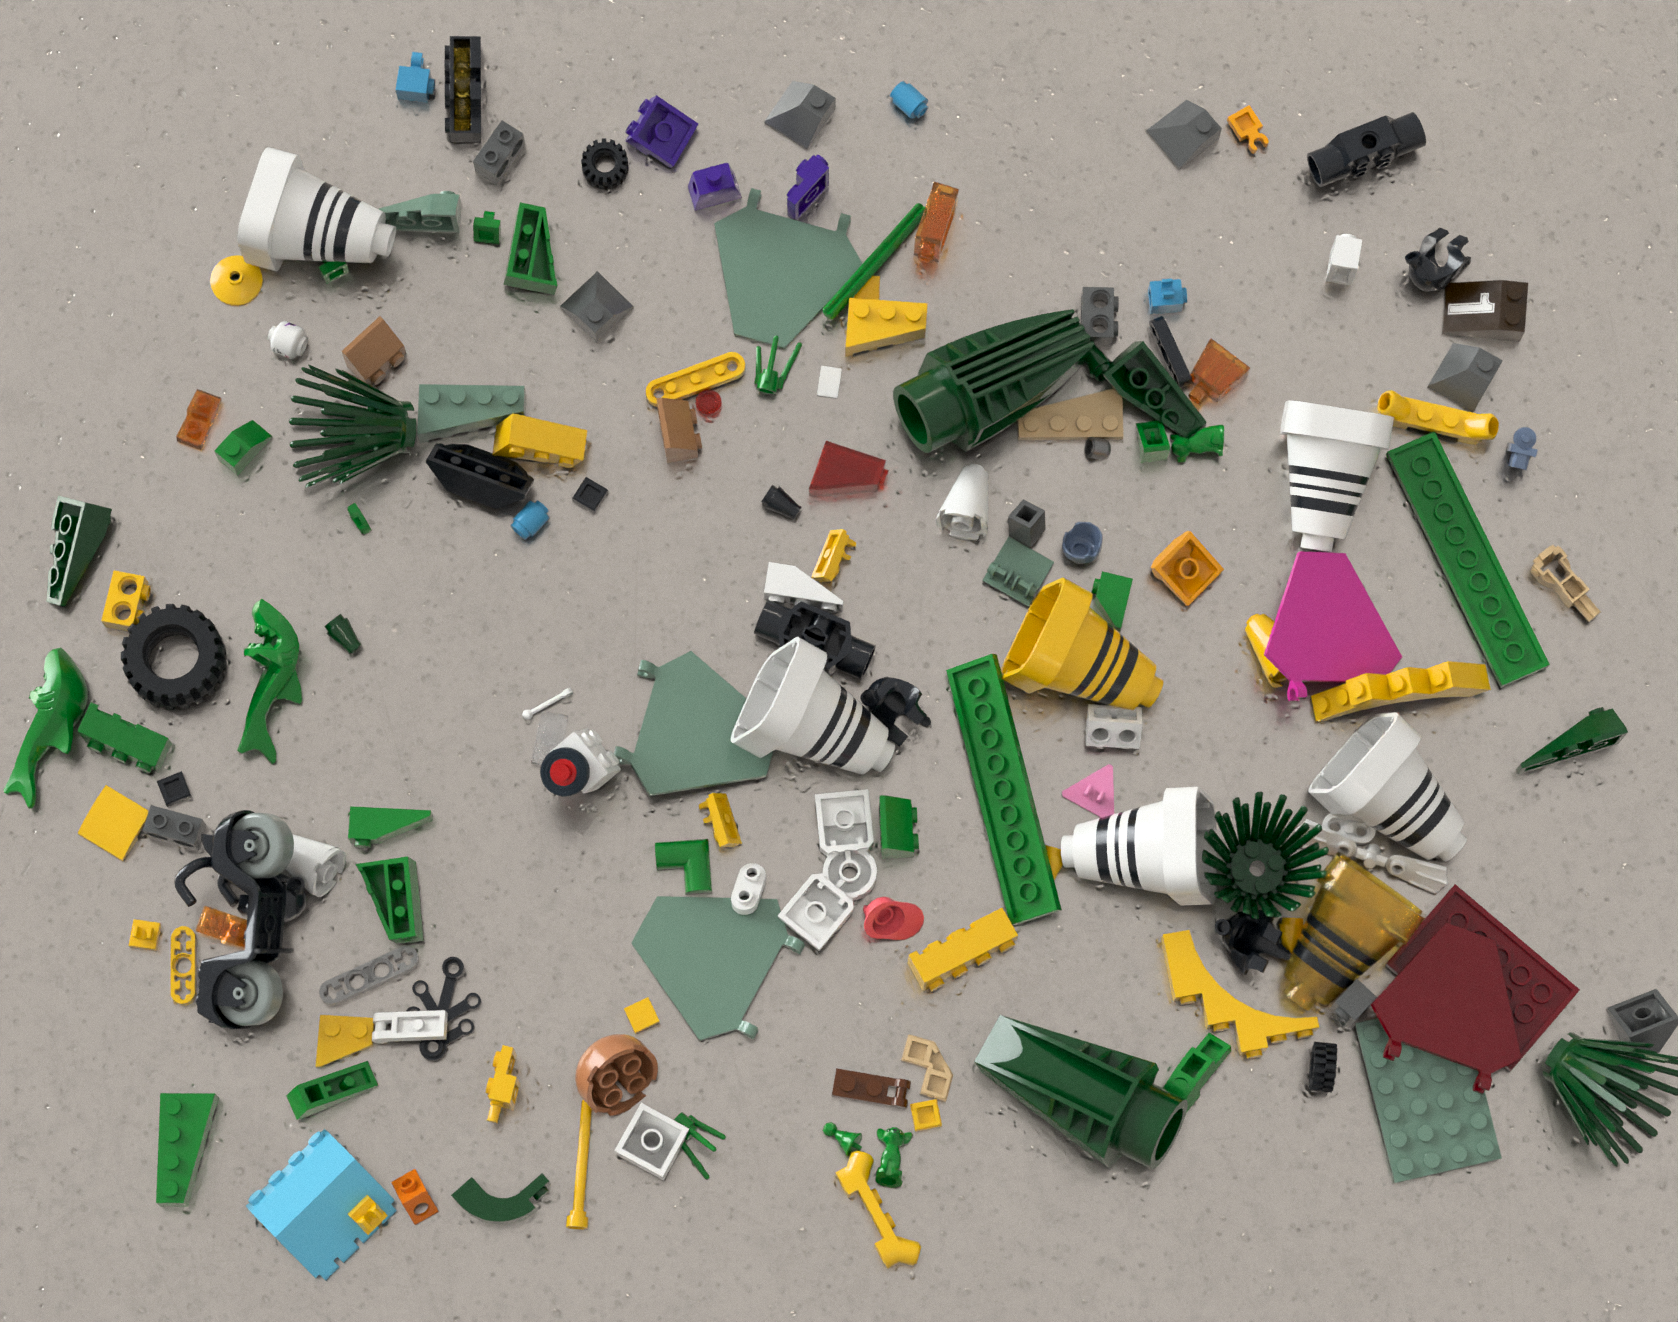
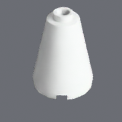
M970 464L962 469L937 514L936 524L938 528L943 531L945 527L950 530L949 535L955 538L977 540L979 535L983 534L984 537L987 534L988 473L981 465Z
M292 834L294 852L286 870L293 877L302 878L304 888L311 895L322 897L336 884V881L333 880L336 873L342 874L346 862V853L338 847Z

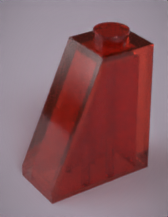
M826 441L809 487V496L823 497L877 492L879 484H885L889 470L885 469L886 460Z

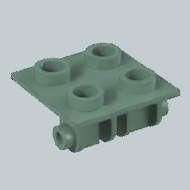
M1008 536L994 562H991L982 581L1022 604L1029 606L1053 566L1054 561Z

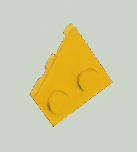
M320 1015L315 1067L323 1068L325 1065L349 1057L355 1052L373 1047L372 1032H374L375 1028L373 1018Z

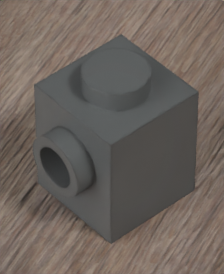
M1023 499L1008 516L1009 536L1032 547L1046 530L1045 510Z

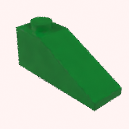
M350 806L348 839L350 843H354L355 847L370 848L371 844H380L433 821V814L431 810Z
M368 1061L301 1083L286 1096L296 1120H299L377 1087L378 1083Z

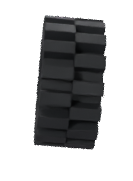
M602 138L601 143L595 140L593 141V146L589 144L586 147L587 151L582 153L581 164L583 175H585L587 182L591 181V185L594 187L596 184L599 185V189H604V186L612 189L613 184L618 186L621 184V179L625 180L629 169L628 157L620 143L616 145L615 140L610 139V142H607L606 138ZM601 156H610L614 159L615 166L609 172H601L595 167L596 160Z
M1314 1042L1310 1060L1309 1090L1332 1093L1337 1069V1044Z

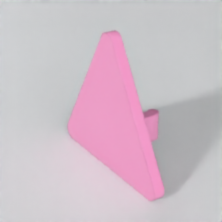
M1108 764L1062 791V797L1100 818L1113 815V766Z

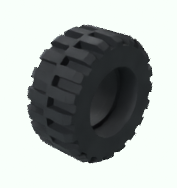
M166 604V609L161 610L156 606L151 608L152 613L148 616L142 613L137 617L140 622L137 625H130L128 628L130 634L128 637H124L122 641V646L124 647V651L121 652V661L124 665L122 668L129 683L141 698L148 700L151 705L158 708L162 705L166 710H174L175 706H180L183 710L190 708L189 704L192 702H196L197 705L204 702L202 697L206 694L211 696L216 691L214 688L215 684H221L224 677L222 670H225L227 665L225 659L227 654L226 648L215 625L199 610L193 611L190 606L183 604L180 608H176L174 604ZM174 635L191 638L197 645L199 655L196 664L187 674L175 679H165L157 676L152 671L149 662L150 655L154 647L161 640Z

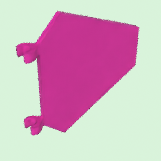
M1298 552L1264 652V656L1290 681L1287 690L1288 701H1300L1299 698L1307 697V689L1302 682L1346 683V680L1365 673L1385 675L1391 673L1401 660L1402 655L1346 553Z

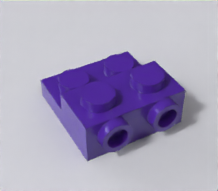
M656 95L650 100L645 99L638 109V112L641 113L637 122L633 120L625 131L629 135L626 142L645 155L650 154L672 168L696 130L698 123Z
M813 155L809 160L804 159L796 169V184L787 193V216L793 220H798L829 186V164L820 155Z

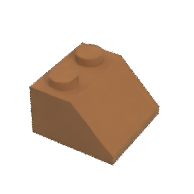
M379 316L342 350L346 366L360 380L370 385H377L385 378L386 372L392 366L397 367L405 359L406 350L392 329Z
M657 398L658 416L667 463L698 458L697 449H702L700 433L694 434L693 425L698 424L695 408L690 409L689 402L686 400Z

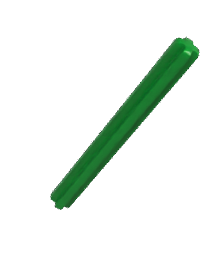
M917 203L823 307L824 316L833 320L849 303V298H853L924 219L927 215V208Z

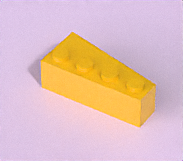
M1003 908L972 922L968 930L961 928L952 932L946 937L947 941L944 943L936 940L928 944L921 955H919L917 950L908 954L907 964L922 991L930 989L931 992L935 991L945 984L943 980L952 975L956 979L967 973V967L977 963L980 966L992 959V953L998 950L1003 953L1015 946L1014 941L1017 940L1018 934Z

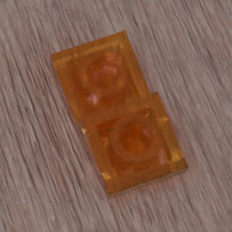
M199 389L196 390L187 408V416L176 436L177 442L199 450L202 449L222 401L221 397Z
M204 906L195 931L245 948L244 932L247 920Z

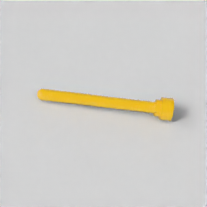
M584 1100L581 1102L573 1210L570 1211V1215L566 1219V1228L578 1230L588 1229L589 1219L584 1211L592 1109Z

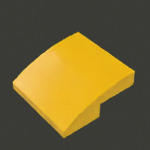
M105 785L84 819L78 835L119 860L124 861L137 842V836L145 825L149 811Z

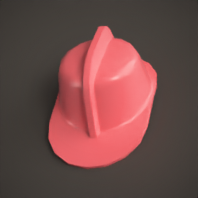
M889 897L876 898L869 905H864L863 907L865 913L864 929L871 938L905 940L919 932L924 922L922 910L917 905L897 902Z

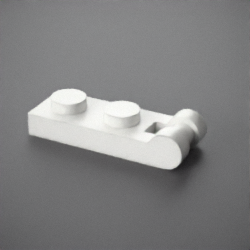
M445 1010L374 1013L373 1023L375 1024V1031L372 1032V1042L382 1044L391 1041L446 1040L448 1013ZM392 1023L391 1030H386V1025Z

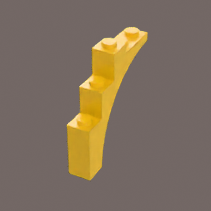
M1447 661L1427 669L1406 667L1386 675L1365 673L1346 680L1345 684L1311 696L1316 721L1323 722L1353 712L1400 702L1442 697H1472L1489 691L1491 688L1485 664Z
M1190 930L1162 935L1161 943L1173 1002L1180 1001L1181 1005L1197 1002L1196 998L1200 997L1206 1029L1213 1028L1214 1032L1230 1029L1229 1025L1233 1024L1239 1056L1246 1055L1247 1059L1263 1056L1262 1052L1268 1048L1267 1040H1271V1043H1280L1287 1041V1036L1297 1035L1298 1039L1314 1036L1313 1032L1318 1030L1319 1023L1317 1017L1290 1018L1274 1016L1255 1010L1235 999L1214 980L1204 967L1195 950Z

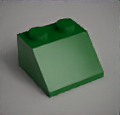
M879 795L881 859L914 857V850L919 849L918 833L913 834V823H917V807H912L911 799Z

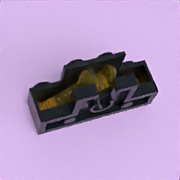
M450 36V45H445L444 60L445 109H450V118H445V133H450V142H481V36Z

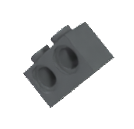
M501 120L473 160L475 172L497 185L524 147V134Z
M1113 287L1082 288L1081 325L1085 327L1086 333L1090 336V341H1093L1095 345H1112L1113 337H1118V321H1114V312H1118L1119 296H1114ZM1095 300H1103L1107 305L1103 308H1098L1093 302ZM1097 324L1103 325L1106 331L1098 333L1093 329V326Z
M151 805L143 832L147 837L199 851L202 842L201 834H204L207 825L201 818Z
M1356 979L1331 1006L1329 1011L1332 1015L1330 1017L1339 1026L1343 1027L1345 1025L1349 1029L1377 997Z

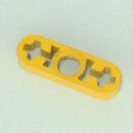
M181 926L176 928L171 935V997L177 1004L187 1006L192 1004L197 996V937L191 928ZM182 933H186L191 938V941H186V951H192L191 955L187 953L176 955V951L182 952V944L177 941V938L182 937ZM188 959L191 961V969L187 973H179L177 971L176 965L179 960ZM177 977L181 979L191 978V981L186 980L185 983L186 989L191 991V993L187 994L184 1000H182L180 995H177V991L182 990V982L180 980L176 981Z

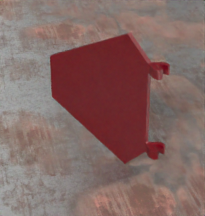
M1447 922L1443 924L1371 1004L1389 1037V1041L1384 1049L1383 1058L1394 1061L1395 1057L1399 1058L1402 1050L1401 1043L1474 1069L1479 1072L1473 1085V1091L1484 1094L1485 1090L1489 1091L1492 1083L1491 1074L1522 1058L1496 941Z

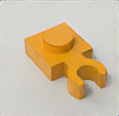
M1250 105L1227 118L1228 124L1241 142L1247 138L1249 141L1248 148L1251 153L1255 154L1257 152V147L1254 145L1256 141H1260L1265 148L1268 146V138L1258 132L1262 130L1263 125Z

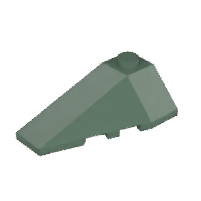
M442 191L440 194H430L379 208L386 215L385 224L396 226V230L460 233L461 199L459 194H455L452 191Z

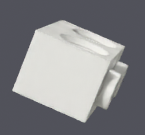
M1351 234L1336 235L1330 252L1326 276L1327 282L1352 285L1358 269L1362 239H1356V236Z
M1088 704L1085 729L1086 746L1139 749L1142 731V707L1129 710L1111 705Z

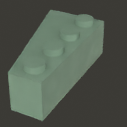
M419 384L417 436L420 444L429 442L431 439L448 438L454 434L467 431L470 433L490 426L493 428L513 413L526 416L525 387Z

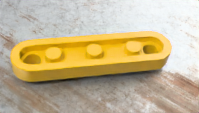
M728 352L652 380L646 387L647 401L657 407V398L654 396L657 391L664 393L661 398L682 400L739 379L745 372L744 358L736 352ZM734 364L737 366V369L730 371L727 367Z

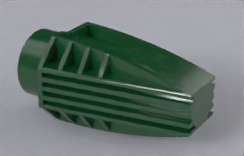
M1073 309L1011 321L973 333L928 352L918 375L897 385L893 390L896 412L912 442L925 453H929L949 442H953L964 451H968L1000 433L1040 405L1076 373L1085 363L1094 346V342L1090 341V336L1086 333L1085 327L1079 323L1080 319L1078 316L1072 318L1075 311Z
M1000 1015L974 1061L981 1073L1109 1169L1122 1155L1150 1169H1155L1164 1160L1174 1144L1187 1112V1100L1154 1084L1159 1071L1156 1063Z

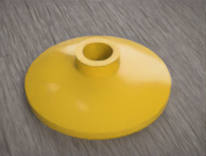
M236 255L221 260L215 266L210 282L213 293L220 301L228 305L240 306L251 302L257 297L262 288L263 277L258 266L247 264L243 256ZM238 274L240 278L237 281H232L231 276Z

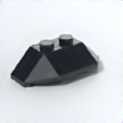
M436 443L426 459V464L446 491L494 509L525 499L534 482V479L517 462L492 455L488 451L468 444L443 445Z

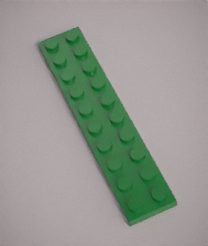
M1435 431L1387 451L1386 456L1500 688L1549 667L1550 664Z
M989 654L950 668L946 671L1008 918L1011 924L1015 926L1061 911L1004 680L1001 679L1002 673L997 654Z

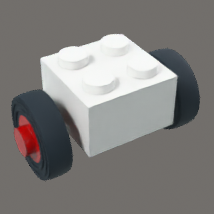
M585 728L571 733L546 755L541 764L540 776L547 790L555 795L567 797L575 795L580 791L585 794L598 790L621 770L617 765L619 760L610 750L606 751L601 745L602 739L593 729L590 731L589 728Z

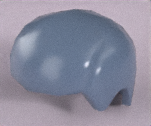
M1077 522L1069 532H1065L1062 551L1068 559L1077 564L1092 562L1101 553L1103 534L1099 527L1090 522Z

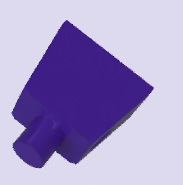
M729 163L697 170L691 175L688 190L695 211L742 198L735 173Z

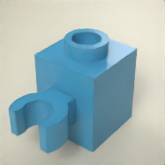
M412 52L411 67L399 66L395 89L398 99L428 103L429 95L434 94L435 79H432L430 69H423V53Z
M1169 278L1162 279L1161 281H1150L1148 287L1150 314L1182 312L1183 304L1187 303L1186 287L1182 288L1181 279L1173 280Z

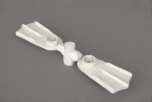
M1308 819L1303 822L1308 823L1310 827L1308 831L1318 824ZM1322 826V831L1301 847L1306 848L1318 842L1319 849L1328 847V854L1342 858H1349L1354 855V857L1364 860V865L1367 868H1373L1375 865L1385 867L1386 865V869L1390 874L1433 894H1437L1441 888L1448 884L1447 867L1402 855H1393L1387 858L1380 854V847L1377 844H1368L1364 849L1357 848L1353 839ZM1340 847H1346L1348 850L1343 851ZM1399 865L1402 869H1396L1394 866Z

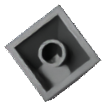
M792 81L764 123L808 150L835 111L836 98L813 84Z
M1185 100L1147 129V133L1180 170L1218 141L1222 128L1206 109Z
M597 271L560 305V308L597 343L634 306Z
M1453 343L1430 381L1428 388L1465 409L1474 412L1503 360L1482 348Z
M1657 989L1607 1008L1620 1041L1654 1044L1651 1048L1625 1047L1652 1050L1659 1053L1678 1026L1677 1014Z

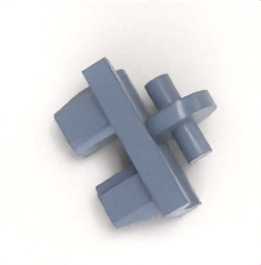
M1522 427L1515 431L1513 435L1514 444L1508 443L1506 451L1511 452L1508 466L1527 470L1530 456L1536 457L1538 450L1532 448L1536 443L1535 432L1528 427Z

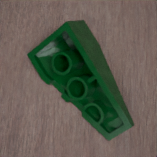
M1144 341L1132 343L1113 360L1103 373V376L1118 395L1182 437L1189 438L1207 423Z
M58 496L51 530L56 531L55 544L50 545V554H53L54 563L48 571L46 602L65 607L106 535L107 528L111 522V508Z
M1601 707L1588 712L1589 716L1522 762L1516 769L1517 773L1521 774L1617 745L1628 733L1627 728L1613 708L1604 710Z

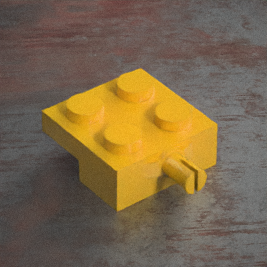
M502 1045L501 1052L496 1051L493 1067H495L494 1078L489 1077L485 1092L488 1094L487 1097H489L491 1105L487 1121L492 1123H498L501 1108L514 1110L520 1082L516 1076H512L517 1057L513 1047Z

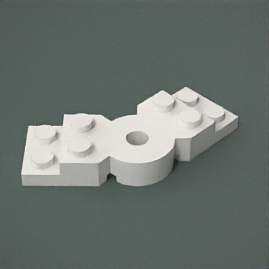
M868 789L815 794L820 851L827 856L823 866V873L812 874L779 913L778 918L818 951L823 948L833 934L841 928L854 912L853 901L865 897L873 889L876 882V863L874 858L868 853L874 846ZM846 867H853L856 869L857 875L854 878L848 879L843 876L842 871Z

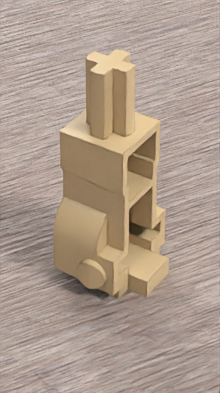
M1551 545L1533 560L1534 564L1531 567L1530 573L1541 585L1553 588L1568 608L1574 605L1588 622L1601 613L1586 595L1590 589L1571 570L1567 554L1561 547ZM1554 559H1557L1564 569L1565 579L1562 582H1559L1549 569L1544 572L1542 571Z

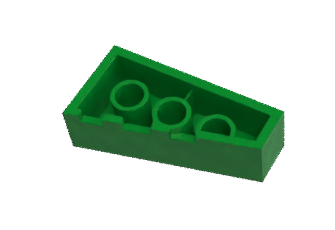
M160 1093L156 1203L161 1207L189 1206L198 1174L197 1171L201 1157L204 1154L205 1143L212 1126L215 1108L219 1101V1097L215 1093Z

